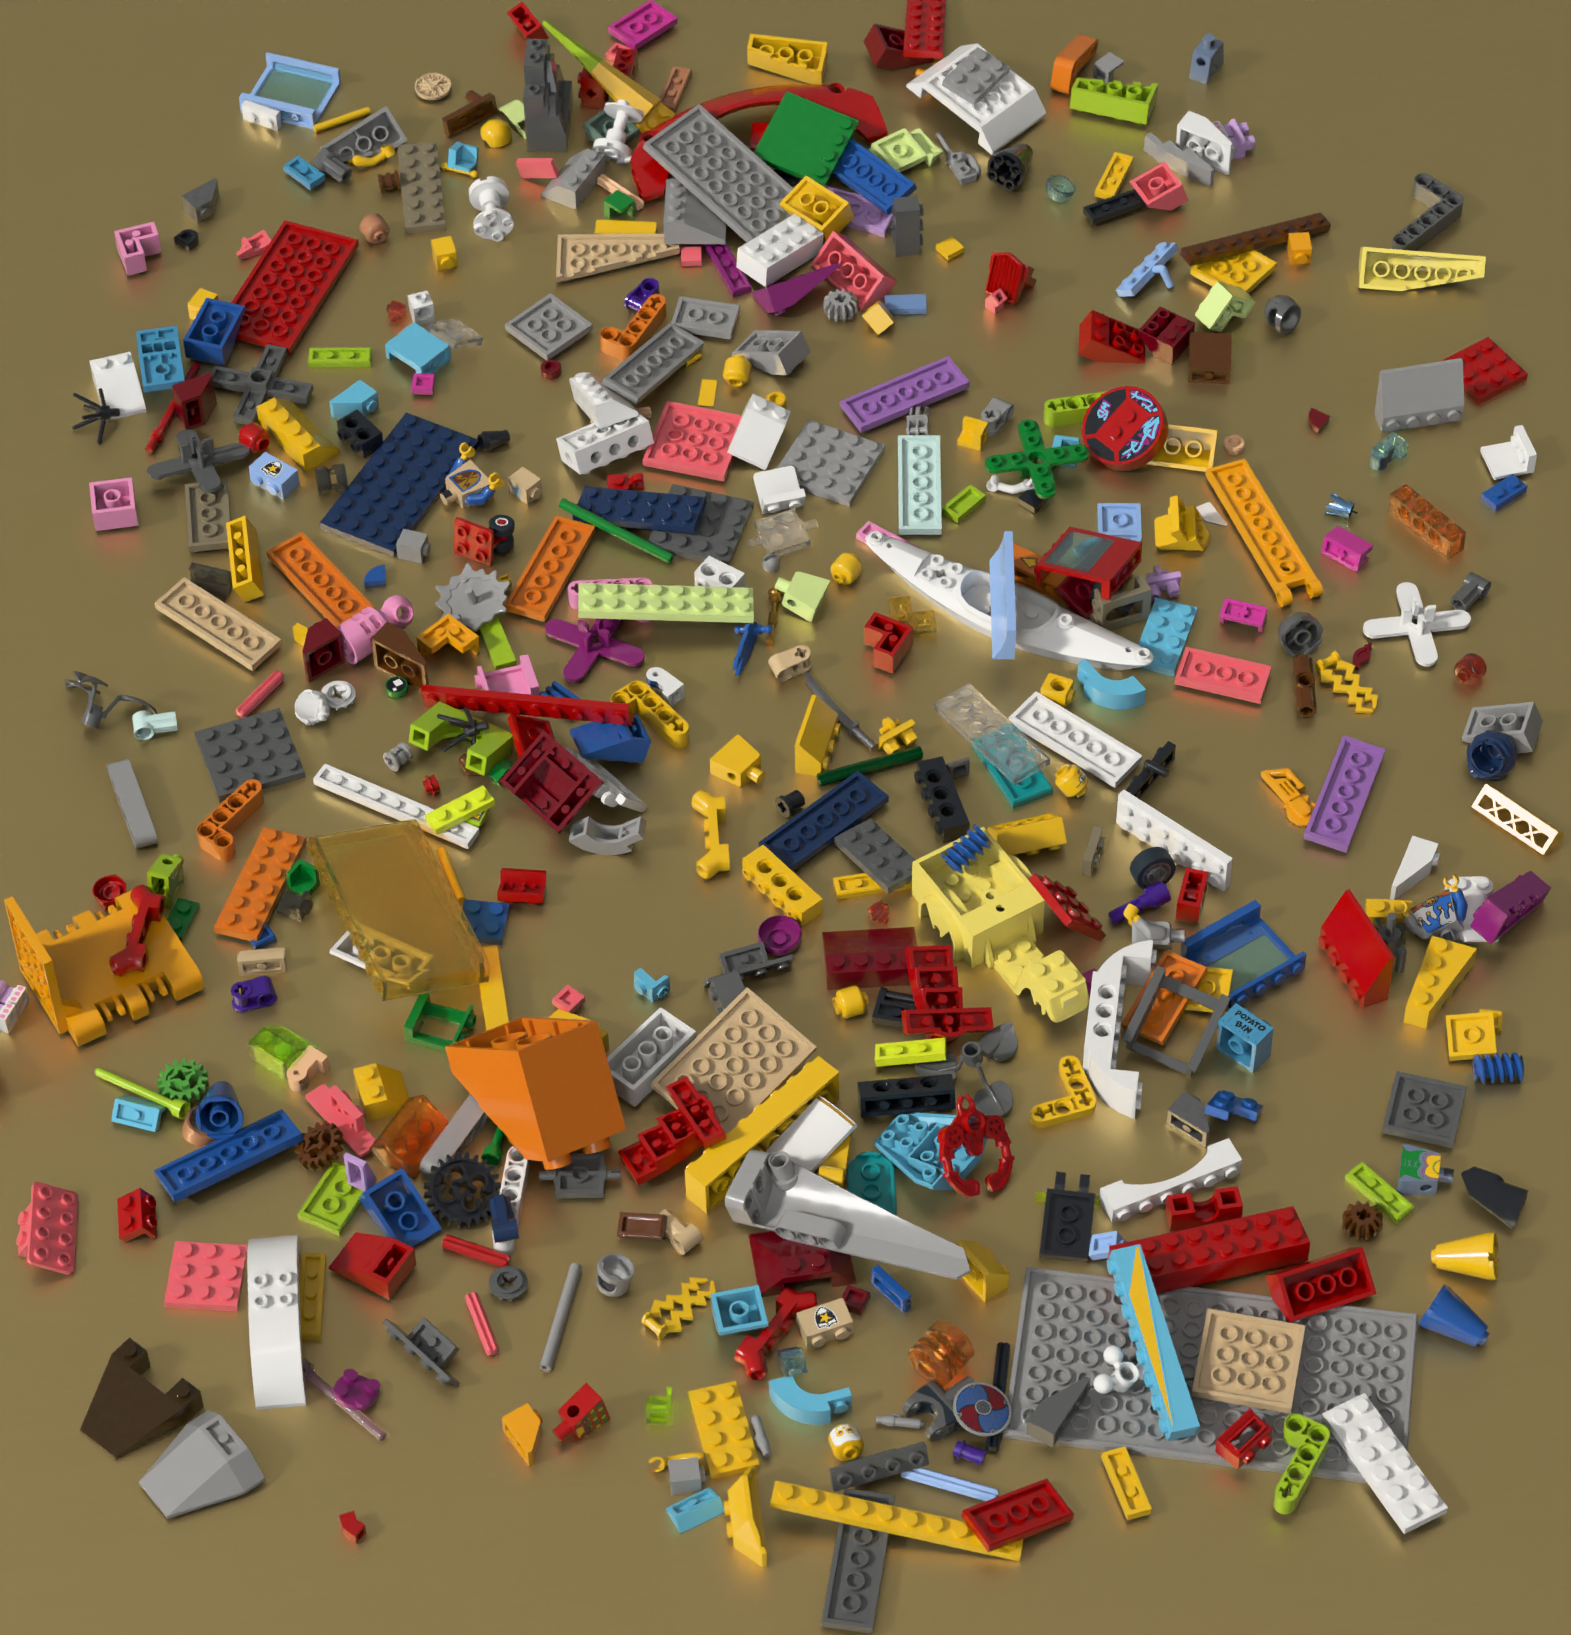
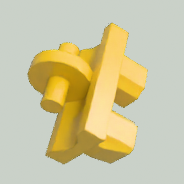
M889 717L882 720L883 727L879 729L882 736L879 737L877 749H884L887 754L898 752L901 747L897 740L900 738L906 746L914 744L918 737L913 729L915 726L913 719L901 724L899 719L892 721Z

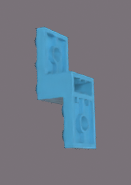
M177 326L136 331L144 392L172 389V385L184 382V369Z

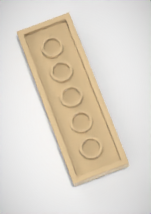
M185 577L155 602L157 610L251 671L256 669L282 645L279 637Z

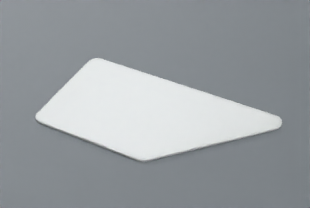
M1210 502L1196 507L1205 521L1227 526L1225 520Z

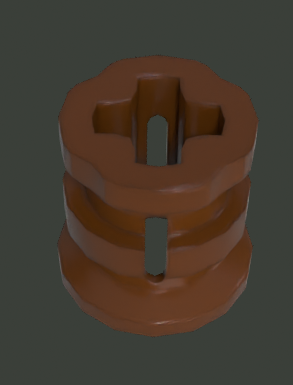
M397 170L394 171V174H390V172H387L386 175L378 174L381 192L385 189L390 191L396 187L400 190V179Z

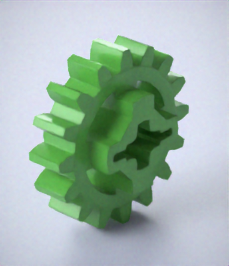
M183 1058L181 1063H178L175 1059L173 1060L174 1065L165 1064L166 1071H159L160 1077L157 1078L159 1094L172 1100L181 1098L193 1104L192 1099L201 1100L200 1093H207L206 1087L209 1086L207 1070H203V1064L201 1063L196 1065L194 1059L190 1063H187L186 1058Z

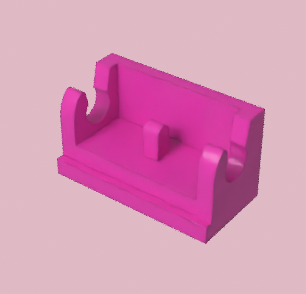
M1337 525L1325 535L1321 553L1357 572L1369 560L1366 555L1372 551L1373 544Z
M1225 598L1219 615L1220 623L1225 624V620L1258 627V632L1263 633V626L1267 621L1268 607Z

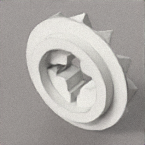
M345 681L330 682L321 690L326 695L329 709L333 707L337 711L341 707L347 709V706L353 704L354 698H356L354 687ZM335 693L342 696V699L335 697Z

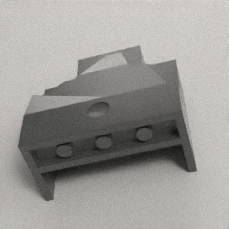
M527 39L524 59L525 87L523 95L527 151L567 152L573 103L572 81L564 80L560 64L555 63V54L550 53V44H547V39Z

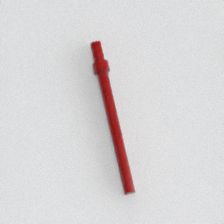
M194 362L185 376V381L195 378L200 369L199 363ZM174 398L159 425L153 429L150 435V441L145 448L148 453H153L157 444L161 443L165 436L164 431L176 412Z

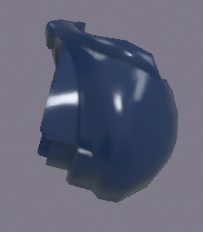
M1487 730L1478 734L1467 747L1469 773L1476 779H1504L1515 767L1517 759L1515 745L1507 735L1499 731Z

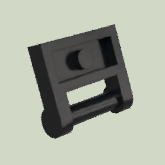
M880 987L872 1015V1023L903 1028L901 1012L903 1010L916 1009L913 995L888 991V988Z

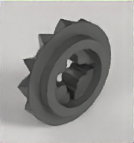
M515 1266L498 1268L489 1278L491 1293L497 1296L500 1301L508 1299L511 1302L516 1297L520 1299L521 1294L527 1290V1276L524 1271ZM504 1280L508 1283L513 1282V1289L509 1286L504 1287Z

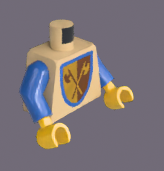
M464 442L459 447L462 455L461 457L458 456L446 477V491L440 494V498L445 505L456 501L461 508L466 509L471 506L485 505L488 500L494 498L495 488L501 489L504 486V481L497 473H492L488 478L471 460L467 461V458L475 455V449L471 446L469 447V444Z

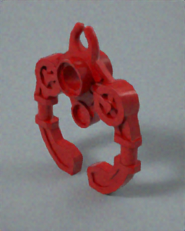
M965 1094L964 1097L960 1095L957 1100L958 1114L949 1126H944L938 1133V1142L940 1144L939 1161H942L943 1178H946L950 1186L964 1197L980 1195L979 1181L974 1179L963 1180L958 1170L953 1169L951 1159L955 1158L954 1149L962 1145L968 1156H980L983 1153V1139H994L996 1147L1001 1148L1002 1158L999 1159L998 1171L990 1173L985 1178V1184L989 1192L1002 1189L1009 1180L1013 1160H1015V1157L1011 1154L1010 1144L1012 1143L1005 1130V1123L998 1115L987 1116L978 1111L973 1098L969 1094ZM964 1098L969 1102L967 1109H964L962 1106Z

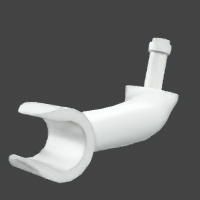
M992 475L986 485L987 489L991 492L1000 490L1010 494L1023 493L1034 489L1031 479H1025L1016 485H1007L1001 483L997 475Z

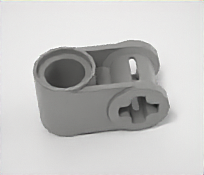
M997 397L992 398L981 413L983 421L988 422V436L996 435L1003 425L1010 420L1014 412L1013 404Z

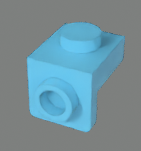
M639 968L634 972V988L640 995L646 996L654 1003L659 998L665 997L670 991V977L665 974L655 981L642 968Z

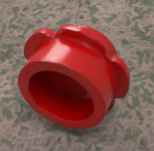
M435 775L425 776L426 780L422 781L427 794L432 793V796H435V793L441 791Z

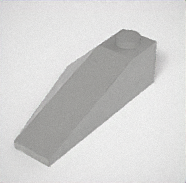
M385 106L321 146L320 150L324 147L338 157V160L345 162L353 159L355 155L366 157L382 152L380 148L383 145L392 144L395 149L397 145H401L408 140L388 107Z

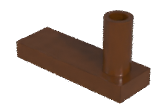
M473 90L468 91L465 98L470 103L442 118L445 135L452 137L497 113L495 95L488 93L482 97Z

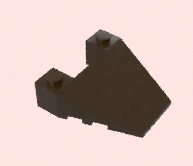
M130 1337L112 1353L80 1428V1433L115 1460L144 1446V1442L156 1436L159 1438L165 1435V1431L177 1425L181 1427L204 1407L201 1391L184 1378L178 1381L166 1394L143 1378L141 1375L151 1367L148 1352Z

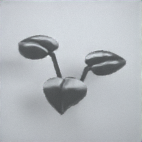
M78 671L73 672L77 681L68 679L64 681L65 688L79 687L89 694L88 704L81 723L98 729L101 718L106 719L107 714L119 701L141 703L154 714H157L156 709L148 702L122 694L118 695L109 707L102 712L103 707L94 704L96 693L99 695L101 693L97 690V685L101 684L108 687L107 683ZM82 682H91L93 687L82 684Z
M1008 1022L995 1027L993 1031L984 1034L979 1043L974 1041L965 1043L962 1047L963 1055L959 1056L958 1065L956 1057L950 1052H946V1060L915 1064V1069L919 1076L952 1074L953 1082H955V1071L961 1069L963 1062L971 1068L977 1067L985 1088L978 1090L974 1096L976 1109L987 1116L1007 1115L1013 1105L1012 1091L1002 1081H996L989 1086L981 1063L983 1062V1056L987 1059H990L992 1056L997 1061H1004L1016 1053L1018 1041L1013 1023Z

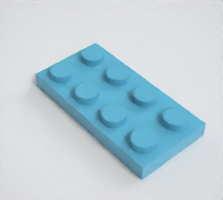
M1160 598L1155 599L1138 643L1139 646L1151 651L1154 659L1149 665L1139 668L1171 676L1175 675L1196 619L1198 607Z

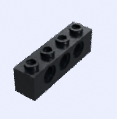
M943 756L917 762V771L914 772V779L916 784L921 786L920 792L923 802L927 801L928 815L930 819L933 818L935 821L934 829L936 835L941 836L943 843L955 841L961 836L967 835V830H970V822Z
M952 1074L857 1082L861 1118L956 1109L955 1087Z

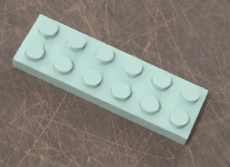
M898 435L899 535H942L940 435Z

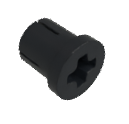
M794 790L785 796L777 797L775 805L778 812L783 817L788 818L795 810L805 805V798L800 791Z

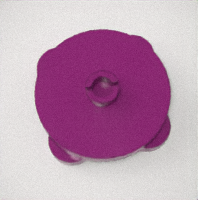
M346 1369L343 1377L336 1381L332 1393L341 1405L349 1409L363 1410L375 1403L377 1392L380 1390L381 1385L376 1379H368L358 1375L357 1371L353 1369Z

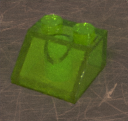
M282 1025L264 1026L248 1042L251 1059L286 1081L288 1080L286 1075L288 1068L309 1045L317 1049V1047Z

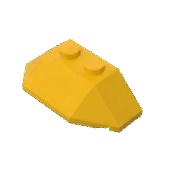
M752 1465L728 1489V1500L723 1501L725 1516H730L731 1521L726 1523L728 1538H733L735 1549L761 1567L767 1566V1552L755 1465Z

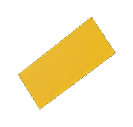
M702 379L698 406L713 407L718 380Z

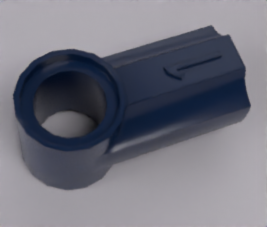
M504 1194L495 1195L493 1199L489 1200L495 1243L519 1239L517 1221L513 1216L510 1197Z

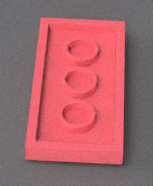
M1186 647L1175 677V684L1261 704L1272 666Z

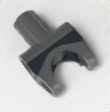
M967 1376L947 1390L936 1380L930 1381L918 1389L905 1402L902 1410L908 1417L920 1413H928L934 1416L936 1419L927 1429L925 1436L931 1442L938 1441L962 1427L954 1415L953 1401L955 1395L963 1386L975 1381Z

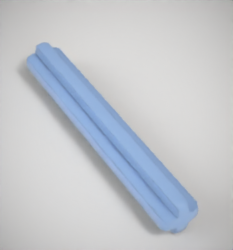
M922 1467L901 1473L902 1478L983 1501L991 1500L999 1495V1490Z

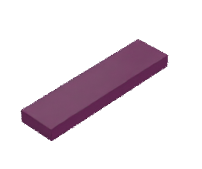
M726 242L725 244H703L732 297L752 292V287L746 276L736 267L737 261Z

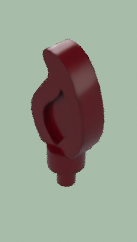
M1371 642L1355 651L1352 660L1355 670L1359 671L1360 666L1369 663L1372 650Z

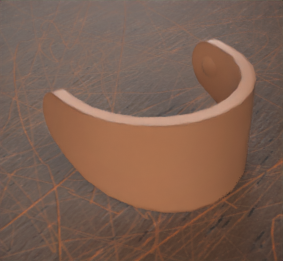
M195 1106L186 1115L182 1126V1135L187 1142L193 1145H208L217 1139H212L208 1135L196 1131L191 1126L189 1120L196 1116L198 1106Z

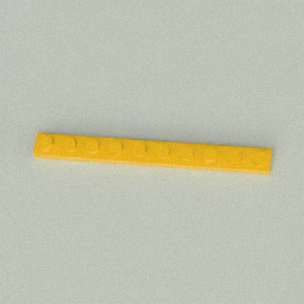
M775 1480L770 1502L771 1508L1019 1561L1021 1556L1023 1539L987 1552L964 1521Z

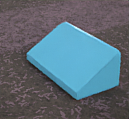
M708 1487L667 1507L666 1511L678 1531L683 1533L724 1513V1507L720 1496L711 1487Z

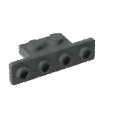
M763 941L720 953L718 958L723 974L705 979L703 982L704 988L710 987L713 978L735 971L739 972L742 981H744L746 976L754 974L755 977L767 974L768 970L776 968L777 971L784 970L790 967L794 960V955L769 961Z
M423 1317L409 1335L388 1319L384 1320L383 1323L389 1328L386 1332L397 1341L401 1339L405 1343L403 1348L410 1354L420 1356L419 1362L430 1371L433 1368L438 1373L435 1377L446 1386L449 1383L456 1387L459 1385L460 1382L444 1368L460 1349L429 1320Z
M919 1442L899 1449L894 1448L852 1460L847 1464L830 1468L832 1489L834 1492L927 1466L929 1464L927 1446L925 1442Z

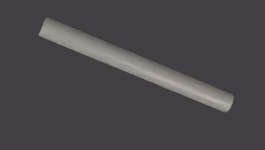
M577 1263L570 1264L539 1366L541 1370L546 1372L552 1369L582 1270V1266Z

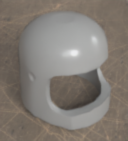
M610 1253L601 1257L597 1264L596 1284L598 1289L609 1297H619L625 1294L630 1287L635 1268L633 1262L628 1257L618 1253Z

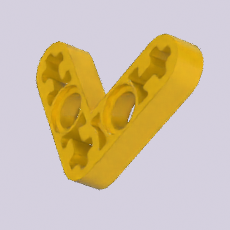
M1064 1056L1059 1062V1074L1069 1096L1033 1106L1030 1112V1122L1036 1128H1046L1087 1117L1095 1112L1096 1097L1080 1061L1075 1056ZM1067 1065L1073 1068V1075H1071L1070 1069L1066 1067ZM1074 1082H1080L1084 1087L1074 1089L1071 1085ZM1083 1096L1086 1104H1090L1089 1106H1085V1104H1082ZM1064 1106L1070 1111L1066 1114H1061L1057 1109Z

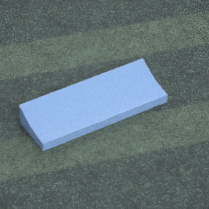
M1004 531L1000 547L989 560L992 659H1015L1016 607L1013 531Z

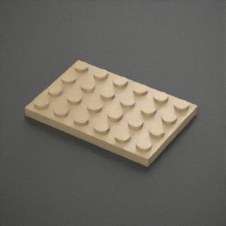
M746 987L650 1083V1086L678 1109L668 1094L666 1086L687 1076L697 1092L706 1096L711 1101L719 1116L721 1127L725 1133H729L742 1118L748 1117L758 1104H763L816 1051L817 1047Z

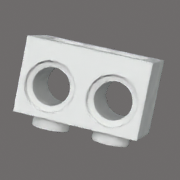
M708 556L694 572L695 586L745 587L744 572L711 556Z

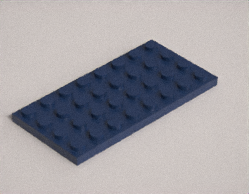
M406 412L320 521V529L395 557L397 554L396 543L402 530L414 531L440 498V494L446 490L445 479L458 456L461 457L462 455L459 450L460 445L466 442L469 444V447H473L476 451L479 447L478 440Z

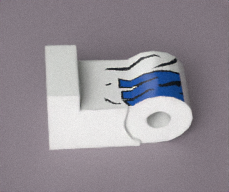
M652 667L647 671V685L655 693L663 697V700L671 708L685 698L684 684L660 667Z

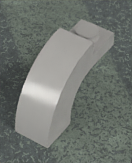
M588 816L571 824L569 842L582 850L595 854L619 855L628 853L633 850V843L644 839L647 821L640 816L624 824L610 826L600 824Z

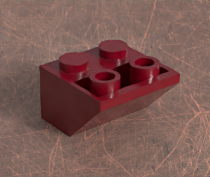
M1159 307L1138 330V335L1154 357L1172 365L1189 346L1190 332H1195V322L1163 307Z
M211 372L172 385L176 414L185 430L205 425L217 405L213 374Z

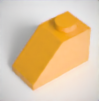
M526 1403L503 1416L502 1423L504 1432L530 1466L534 1463L541 1439V1423H543L540 1413L536 1409L532 1410L530 1405Z

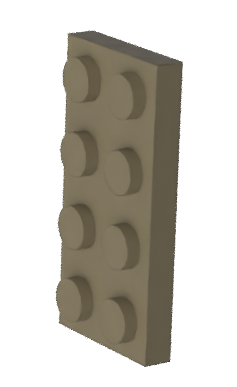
M221 480L220 489L214 493L202 491L198 483L185 484L189 551L199 552L228 549L226 523L230 522L231 519L227 480Z

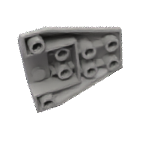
M207 1410L187 1423L142 1477L139 1485L166 1518L169 1519L244 1495L264 1482L265 1477L248 1447L223 1417L216 1412Z

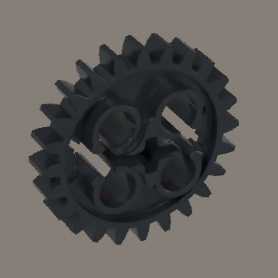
M456 1152L455 1159H452L447 1154L446 1162L439 1159L437 1162L438 1167L431 1166L430 1171L432 1174L426 1175V1180L429 1182L424 1183V1189L429 1191L424 1193V1198L430 1199L426 1205L434 1207L432 1214H440L439 1222L447 1219L448 1227L453 1222H456L457 1229L461 1227V1223H465L466 1228L469 1229L471 1222L479 1227L480 1218L484 1222L488 1221L489 1217L487 1214L491 1215L489 1200L493 1199L495 1195L500 1194V1191L497 1190L501 1189L502 1183L496 1182L499 1174H491L494 1166L485 1167L486 1159L480 1163L478 1162L477 1154L473 1159H469V1152H466L464 1158H461L459 1152ZM458 1172L462 1178L453 1179L448 1192L453 1196V1199H443L441 1195L445 1192L446 1186L442 1184L440 1187H436L441 1183L440 1174H442L444 1182L448 1183L450 1173ZM481 1181L484 1187L481 1188L480 1196L484 1197L491 1193L485 1198L486 1207L482 1204V1200L478 1198L475 1204L476 1208L467 1209L464 1203L473 1202L477 1191L472 1182ZM462 1188L466 1189L464 1194L459 1192Z

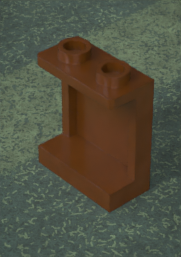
M1190 332L1188 382L1230 384L1232 334Z

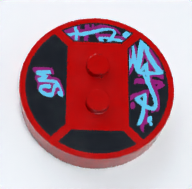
M1133 386L1117 387L1103 393L1088 408L1082 424L1083 442L1089 449L1090 454L1099 464L1115 471L1134 470L1150 462L1163 447L1168 432L1167 416L1156 398L1148 391Z

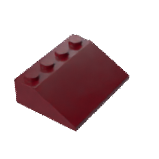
M914 927L822 932L827 990H839L854 985L859 988L911 985L905 948L917 946Z

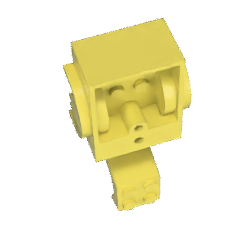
M985 827L980 829L988 837L991 849L989 850L983 846L984 855L975 854L977 862L969 859L970 868L964 865L961 866L964 871L963 874L952 870L940 856L944 854L948 857L947 848L955 851L953 843L958 842L962 844L960 838L913 861L912 895L919 903L918 916L922 919L930 915L932 926L934 929L938 927L941 938L950 933L953 942V960L955 962L964 959L971 968L985 963L989 969L995 968L1016 995L1023 994L1025 989L1029 988L1034 1004H1040L1042 1014L1048 1013L1050 1019L1055 1023L1074 1016L1088 1006L1090 999L1085 978L1064 952L1058 950L1045 957L1036 947V936L1043 933L1045 900L1028 880L1032 876L1030 871L1017 857L1013 855L1008 856Z

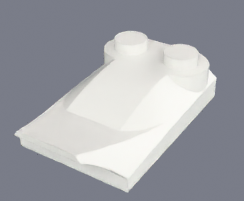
M1483 876L1459 877V884L1457 886L1461 888L1468 908L1466 918L1463 921L1464 929L1455 934L1457 943L1488 942L1473 930L1470 925L1474 920V912L1482 906L1486 897L1493 894V883L1489 878ZM1452 878L1448 882L1449 884L1454 885L1455 880L1454 878ZM1446 886L1444 887V890L1450 889V891L1452 892L1451 888H1447Z

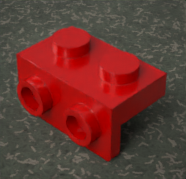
M501 869L497 900L506 903L526 902L531 905L543 903L546 894L545 870Z
M138 1188L117 1199L120 1240L127 1242L144 1233L152 1239L157 1237L156 1200L153 1195L147 1193L142 1188Z

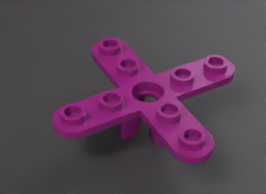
M552 619L546 623L545 632L549 637L578 647L563 670L564 678L567 681L579 682L583 680L599 655L631 667L639 666L644 662L645 655L640 648L611 638L624 619H596L595 624L590 630L589 624L582 620L578 621V626L560 619ZM593 638H599V642L593 643Z

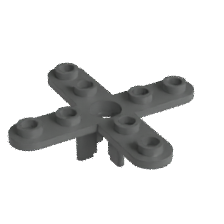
M183 430L176 435L181 457L150 465L147 468V475L152 479L161 480L165 477L181 475L192 471L200 489L207 493H214L220 489L221 480L213 465L243 459L249 455L250 448L240 442L214 448L212 437L204 438V441L201 442L195 431Z

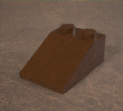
M386 622L371 638L375 668L393 677L399 676L404 678L408 685L420 691L422 685H429L427 663L407 633L401 627Z

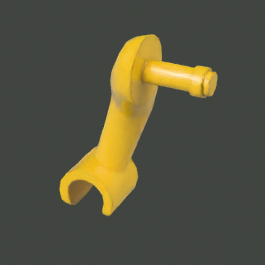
M392 144L383 145L380 148L382 152L377 156L368 158L355 155L353 159L349 160V164H354L356 167H373L385 158L393 156L395 150Z
M701 1452L681 1453L665 1458L653 1456L648 1461V1463H652L657 1459L660 1464L653 1471L660 1472L664 1467L668 1466L669 1460L698 1457L699 1466H704L705 1472L708 1471L702 1461L705 1455Z

